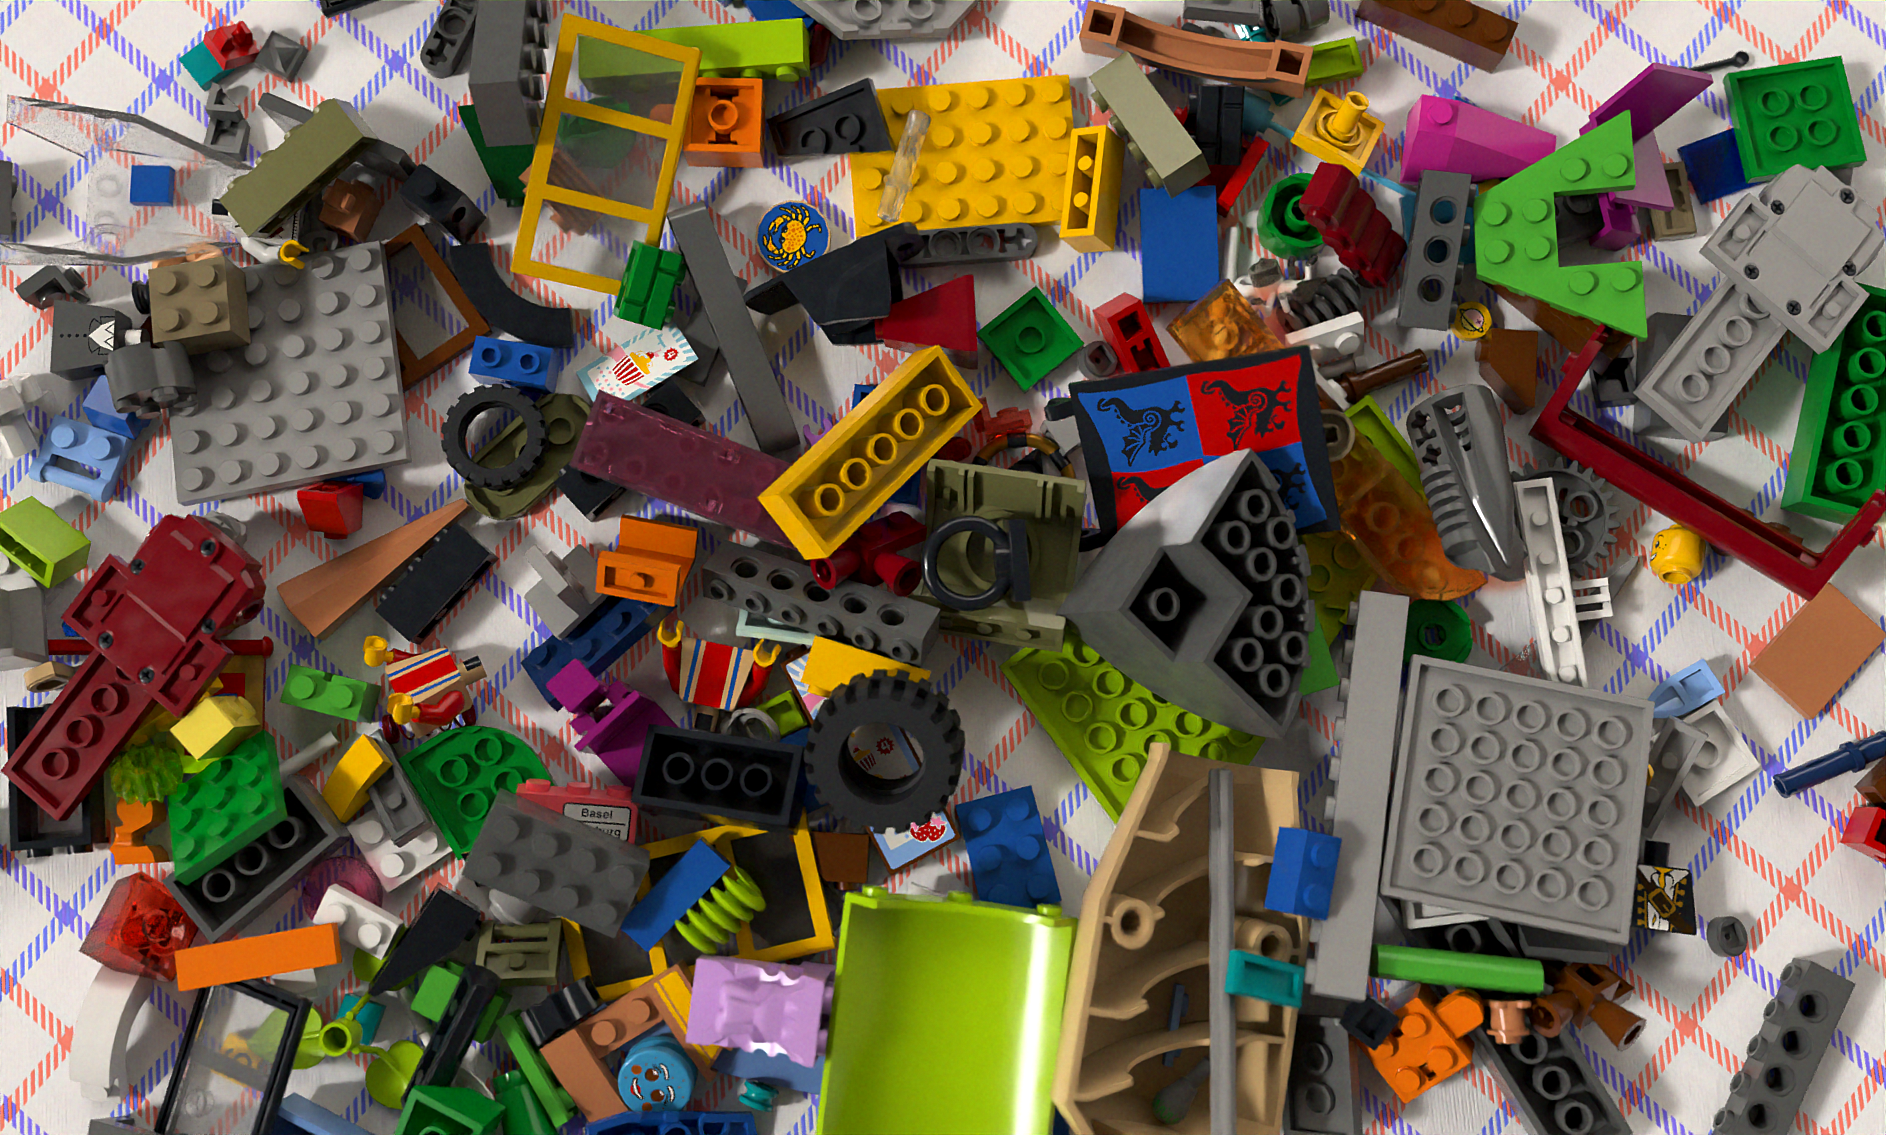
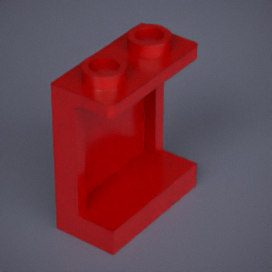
M1187 104L1184 109L1177 107L1173 114L1187 132H1193L1194 116H1187ZM1258 136L1255 137L1252 143L1242 138L1240 165H1208L1211 173L1192 186L1216 185L1217 213L1226 218L1262 159L1269 143Z

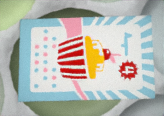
M672 319L670 323L664 322L662 330L648 328L576 373L593 403L599 391L629 402L698 360V357ZM604 403L601 413L607 415L610 405Z

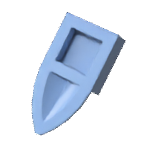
M1701 659L1663 681L1651 693L1648 700L1655 702L1653 718H1668L1669 715L1677 717L1692 712L1726 692L1705 660Z

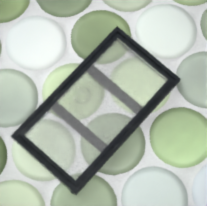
M259 978L199 988L153 1132L164 1135L179 1133L188 1135H272L313 1001Z

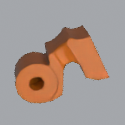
M132 790L126 792L121 796L116 807L117 815L123 822V825L115 828V840L110 847V851L114 855L115 865L170 862L167 851L161 845H147L143 842V836L148 831L166 821L167 810L164 800L154 791Z

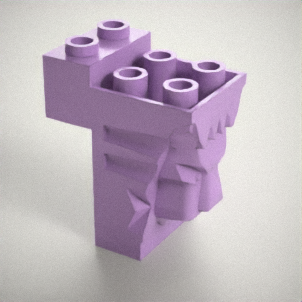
M700 955L696 959L685 1043L705 1046L715 1044L724 1047L742 1048L744 1051L751 1053L757 1048H762L771 1057H775L778 1053L783 1052L790 1057V1061L800 1063L805 1067L814 1068L819 1056H825L836 965L803 961L800 966L718 955Z

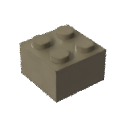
M225 256L148 269L153 344L159 348H164L163 341L180 342L186 346L188 356L251 345L245 272Z

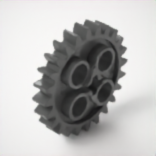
M1561 457L1555 460L1553 467H1549L1546 459L1541 458L1538 462V470H1535L1527 462L1523 466L1524 476L1516 471L1510 473L1512 483L1552 477L1557 503L1561 489L1567 490V496L1559 511L1560 523H1562V535L1568 536L1575 543L1574 553L1566 554L1569 571L1572 570L1576 577L1582 578L1585 575L1583 564L1595 570L1599 565L1594 556L1605 559L1610 555L1603 544L1613 545L1618 540L1608 533L1609 530H1615L1621 526L1620 522L1610 519V516L1617 513L1620 508L1607 505V501L1615 493L1614 491L1605 493L1600 491L1601 486L1606 481L1604 478L1598 479L1595 482L1590 480L1593 468H1588L1582 474L1578 473V461L1576 460L1568 469L1563 468ZM1574 500L1584 502L1589 510L1588 516L1585 518L1574 516L1570 511V502Z

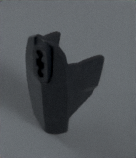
M900 223L862 237L849 245L787 271L750 290L743 296V299L748 308L766 315L775 314L800 303L813 321L820 326L833 346L884 344V340H876L875 319L888 317L891 314V305L904 300L899 264L917 256L925 248V244L914 223Z

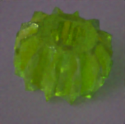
M149 739L144 745L140 746L130 743L129 751H120L115 761L110 763L109 769L112 789L116 796L123 797L128 805L140 801L144 807L147 806L149 801L156 800L163 804L165 795H176L178 784L183 782L182 778L184 776L180 756L177 754L176 749H169L165 741L153 745Z

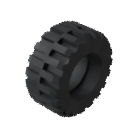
M877 669L873 671L871 678H866V675L862 672L852 676L848 685L840 683L832 690L829 699L823 701L807 736L808 742L804 749V761L809 763L806 770L809 784H818L814 795L821 804L829 802L832 805L829 812L838 820L845 816L851 820L850 827L860 831L863 825L873 827V834L885 835L887 828H894L897 834L908 832L912 822L921 827L931 821L933 812L940 814L948 804L949 796L954 795L958 786L965 755L964 731L959 729L961 723L959 714L956 709H948L950 699L942 691H939L936 695L930 691L931 682L922 677L918 683L909 680L910 672L898 670L896 677L887 676L886 669ZM881 722L899 726L909 732L919 743L924 754L922 766L911 775L898 779H884L871 775L856 763L850 753L848 740L851 733L857 728L870 723Z

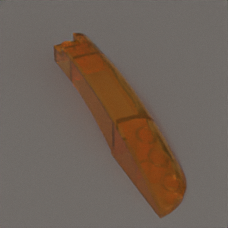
M1229 278L1220 280L1194 304L1187 306L1166 327L1168 334L1192 363L1285 348ZM1319 397L1321 409H1331ZM1353 425L1355 440L1351 450L1343 458L1330 462L1341 521V530L1337 531L1383 581L1410 597L1447 601L1471 594L1485 585L1488 581L1479 570L1462 569L1447 560L1440 541L1442 538L1437 533L1436 527L1438 525L1434 523L1432 517L1433 513L1390 461H1387Z

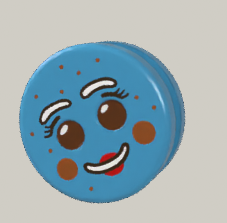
M666 1036L648 1037L639 1041L629 1051L619 1073V1091L624 1102L633 1111H681L688 1104L698 1079V1068L678 1040Z

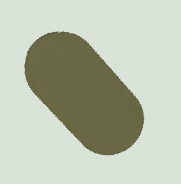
M552 393L535 401L534 403L543 412L545 421L550 429V435H548L550 450L549 453H545L543 467L541 469L537 468L532 473L534 477L528 482L522 481L518 483L519 487L509 490L502 488L500 491H492L487 488L477 487L465 480L464 490L469 503L488 518L508 521L522 517L557 487L554 482L560 477L558 475L559 471L568 462L572 461L580 438L585 431L592 407L583 398L569 393ZM519 415L471 458L472 461L479 466L490 469L502 468L515 461L524 450L528 437L527 426L522 417Z

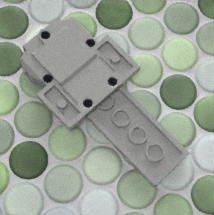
M1800 164L1792 166L1786 171L1779 173L1764 187L1758 196L1760 200L1751 193L1740 199L1699 251L1701 255L1726 276L1633 392L1693 445L1704 439L1788 329L1817 354L1828 350L1870 295L1853 279L1876 259L1878 252L1883 247L1885 237L1875 223L1881 215L1859 197L1855 188L1842 183L1822 165L1815 170Z

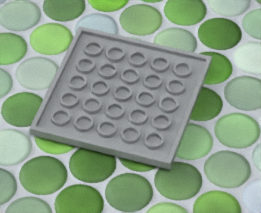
M379 240L297 256V259L305 263L303 269H297L290 264L265 265L263 263L240 268L245 272L251 345L188 356L197 389L198 403L187 408H174L173 405L168 408L177 501L179 504L190 506L412 463L385 246Z
M1416 654L1410 657L1377 895L1620 945L1628 944L1655 702Z

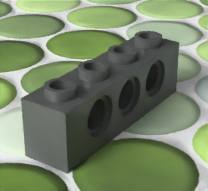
M1425 169L1419 172L1396 325L1447 331L1448 323L1454 324L1457 301L1452 300L1454 285L1461 284L1464 263L1458 262L1460 246H1467L1470 233V223H1464L1466 208L1473 207L1476 196V184H1470L1471 174ZM1440 201L1449 203L1453 209V216L1446 224L1437 222L1433 215L1434 207ZM1435 240L1442 241L1447 248L1445 258L1438 263L1431 261L1427 255L1428 246ZM1428 279H1435L1441 287L1440 295L1433 301L1425 300L1421 294V287Z

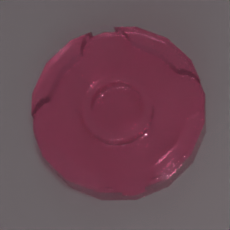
M347 855L330 857L311 869L307 876L306 886L303 887L302 891L305 912L311 921H313L328 887L335 883L382 908L384 895L381 881L372 867L359 858Z

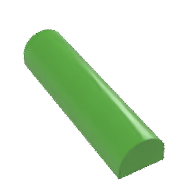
M1374 943L1371 947L1368 970L1370 978L1524 994L1541 993V991H1544V973L1539 960Z

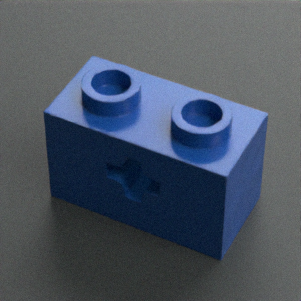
M476 336L468 373L479 384L491 386L492 384H502L507 388L513 387L521 391L547 395L555 393L561 358L553 348Z

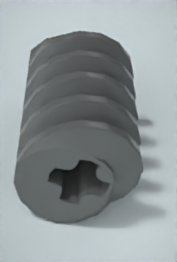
M1341 267L1337 270L1336 275L1330 274L1327 276L1324 283L1318 282L1312 286L1311 291L1305 290L1299 295V299L1293 298L1288 301L1290 312L1285 313L1282 306L1276 309L1277 320L1286 334L1335 319V315L1338 317L1349 314L1347 307H1350L1354 312L1358 311L1360 313L1362 311V304L1360 302L1361 293L1359 286L1351 273Z

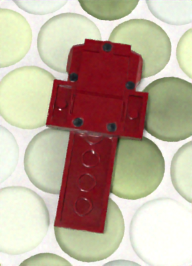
M173 514L165 515L148 532L144 542L130 563H127L119 555L109 554L60 617L94 646V650L0 771L57 822L67 821L158 702L176 718H184L191 712L232 659L235 653L219 639L221 636L231 634L234 629L251 622L261 612L265 603L263 598L266 591L265 582L259 572L263 565L205 517L188 514L186 517Z

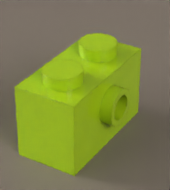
M30 496L0 512V551L48 589L86 568L91 541L81 531L74 529L61 519L52 508L45 506L35 497Z

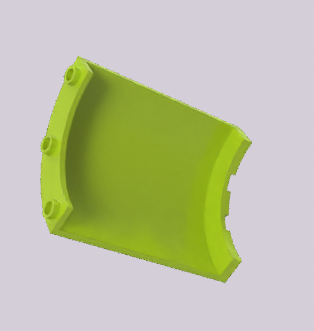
M864 885L863 892L845 893L815 1135H1052L1056 1105L1050 1098V1090L1075 946L1078 918L1063 915V908L1055 905L1038 904V909L972 900L971 893L954 890L948 891L947 897L888 893V888Z

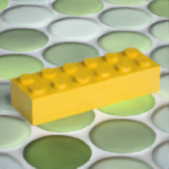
M939 345L915 351L757 498L805 560L828 558L983 406Z

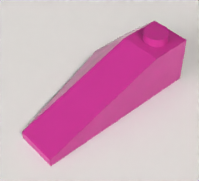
M1422 94L1408 112L1400 183L1417 186L1419 172L1424 169L1471 174L1470 184L1483 183L1485 180L1504 177L1508 179L1555 152L1557 136L1462 101Z

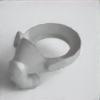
M754 708L736 710L730 717L724 718L720 723V731L723 735L757 739L748 727V724H754L757 718L769 727L772 735L771 742L780 743L781 741L780 731L774 720L763 711Z

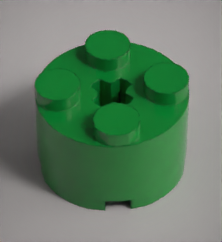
M1296 173L1277 182L1270 189L1259 209L1257 216L1259 242L1263 248L1279 258L1290 261L1309 260L1326 245L1322 241L1323 236L1315 226H1312L1305 220V214L1299 207V202L1314 174ZM1294 214L1300 215V220H1297Z

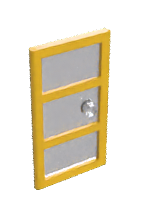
M563 14L542 114V126L539 129L512 258L511 272L617 296L633 240L660 247L703 51H700L697 47L690 48L575 15Z

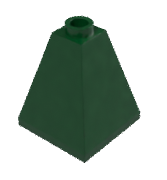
M539 100L541 114H543L545 103ZM474 104L458 106L459 115L498 198L506 201L507 208L523 207L526 196L523 190L526 185L518 177L533 162L540 127H536L534 144L486 147Z

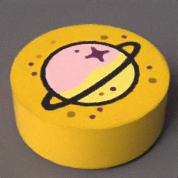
M1474 301L1465 302L1457 308L1455 322L1450 324L1451 331L1460 340L1467 342L1476 341L1489 330L1491 315L1488 309L1481 303Z

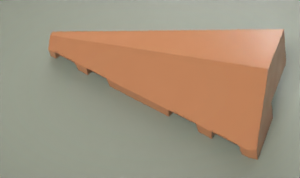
M460 498L285 581L276 588L287 609L314 638L325 641L382 587L388 588L407 570L413 560L429 550L434 545V538L442 529L447 526L452 527L472 507L463 498Z

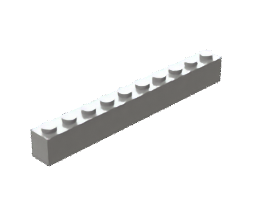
M1361 590L1356 602H1349L1347 625H1353L1352 640L1345 639L1342 663L1349 664L1347 678L1340 679L1337 698L1338 701L1344 702L1343 717L1336 716L1333 730V740L1340 741L1338 756H1331L1328 779L1335 780L1333 796H1326L1324 806V819L1330 820L1329 835L1342 838L1327 921L1312 919L1310 925L1309 942H1315L1316 947L1314 959L1307 958L1304 983L1311 984L1310 994L1359 1003L1365 1001L1409 606L1408 596Z

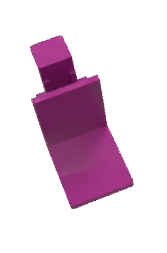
M1657 62L1652 63L1588 116L1589 122L1579 129L1580 137L1625 110H1630L1636 180L1634 190L1597 193L1605 227L1589 238L1590 247L1619 251L1642 235L1636 215L1638 206L1667 212L1675 208L1654 129L1712 85L1714 81L1711 74Z
M573 659L546 684L547 689L569 713L576 715L569 724L580 736L584 737L574 747L578 752L597 755L624 786L632 788L631 792L634 790L648 725L654 724L679 728L651 696L634 690L630 684L618 679L612 685L597 680L577 659ZM608 699L613 706L606 712L607 716L602 719L594 710L604 700ZM649 813L652 817H657L659 815Z

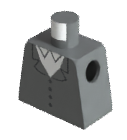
M54 300L50 372L68 381L106 375L103 360L108 361L107 355L110 352L125 346L150 342L148 330L132 329L131 318L118 310L64 300Z

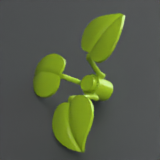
M403 924L392 949L407 929L405 924ZM357 947L352 962L355 976L362 981L371 982L387 957L380 960ZM418 972L390 988L389 991H398L411 984ZM368 991L346 1013V1016L338 1018L323 1029L322 1015L312 1006L292 1069H309L319 1064L327 1054L330 1056H340L349 1050L354 1054H376L380 1058L372 1061L366 1070V1088L372 1098L383 1106L402 1109L400 1099L424 1050L416 1043L405 1039L395 1042L387 1052L381 1047L360 1044L363 1031L361 1024L355 1018L373 997L368 994ZM277 1009L269 1017L262 1029L249 1043V1046L256 1053L274 1063L289 1013Z

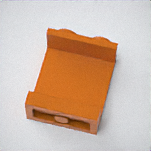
M622 514L618 547L615 552L602 550L598 556L595 592L675 607L696 562L699 528Z

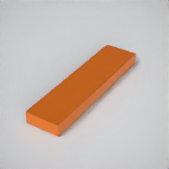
M337 922L174 951L179 992L342 963Z

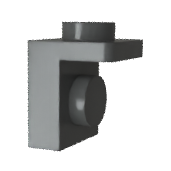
M51 261L14 288L23 301L40 310L54 305V300H61L65 292L84 304L90 300V297L83 289L87 283L74 268L69 267L66 269L54 261Z

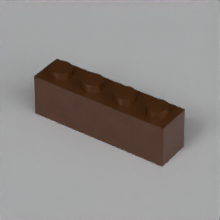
M1361 0L1354 15L1490 74L1504 58L1519 24L1465 0Z
M1481 280V282L1570 352L1575 351L1580 354L1599 326L1585 317H1575L1550 307V304L1527 295H1518L1509 291L1504 286L1499 284L1492 285ZM1606 326L1603 331L1610 334L1590 367L1602 376L1624 353L1635 338L1634 336Z

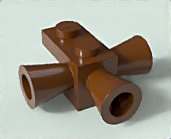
M1539 960L1543 967L1544 983L1554 989L1552 994L1530 1000L1531 1008H1527V1016L1537 1032L1546 1037H1555L1569 1022L1578 1029H1582L1594 1021L1618 1051H1624L1630 1047L1641 1035L1646 1026V1019L1620 1006L1631 998L1635 988L1607 965L1576 962L1568 965L1564 961Z

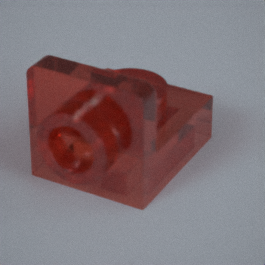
M986 397L978 398L983 408L972 418L977 434L983 432L986 443L1008 433L1031 432L1033 423L1029 409L1019 411L1018 407H1009L996 412L997 417L991 418Z

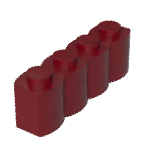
M1320 162L1299 202V207L1305 214V220L1317 228L1323 236L1322 241L1334 249L1339 256L1338 260L1341 264L1350 268L1359 285L1368 289H1375L1376 286L1388 288L1408 249L1407 243L1392 229L1390 220L1381 211L1376 209L1377 206L1374 199L1360 187V182L1352 171L1344 165Z

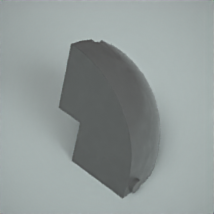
M1251 448L1230 453L1201 466L1175 482L1144 506L1097 554L1055 614L1056 616L1066 617V625L1111 665L1146 689L1199 717L1257 736L1284 738L1303 693L1298 691L1304 668H1310L1312 656L1308 655L1309 632H1314L1315 603L1314 600H1308L1306 576L1311 575L1306 547L1305 544L1299 545L1293 524L1297 520L1293 510L1285 509L1276 491L1280 487L1267 466Z

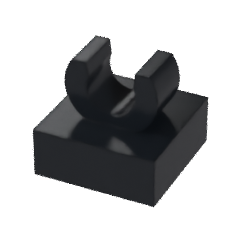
M1366 992L1365 1001L1360 1003L1350 1002L1346 1007V1014L1339 1023L1347 1032L1375 1051L1400 1021V1018L1395 1012Z

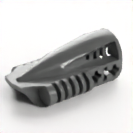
M1476 384L1461 385L1443 390L1415 406L1407 416L1406 427L1421 472L1420 480L1422 486L1425 487L1426 498L1429 499L1428 505L1430 511L1433 512L1434 523L1438 525L1436 527L1437 533L1442 538L1440 541L1445 557L1451 564L1462 569L1480 570L1505 582L1521 581L1526 578L1523 560L1528 556L1524 541L1521 540L1520 529L1516 527L1518 524L1514 516V495L1503 423L1492 391L1484 385ZM1457 405L1461 406V409L1450 414H1447L1444 409L1446 408L1451 410Z

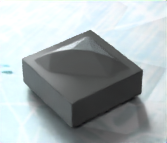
M272 30L254 63L259 68L292 83L309 51L305 46Z

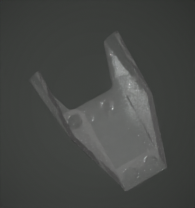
M7 94L6 123L83 157L89 164L85 236L80 241L48 247L0 241V265L131 266L205 253L213 249L223 250L242 246L233 233L234 222L212 220V201L214 197L221 198L228 192L227 186L232 180L241 175H247L254 169L253 167L137 114ZM131 165H170L175 170L173 207L134 206L129 202Z

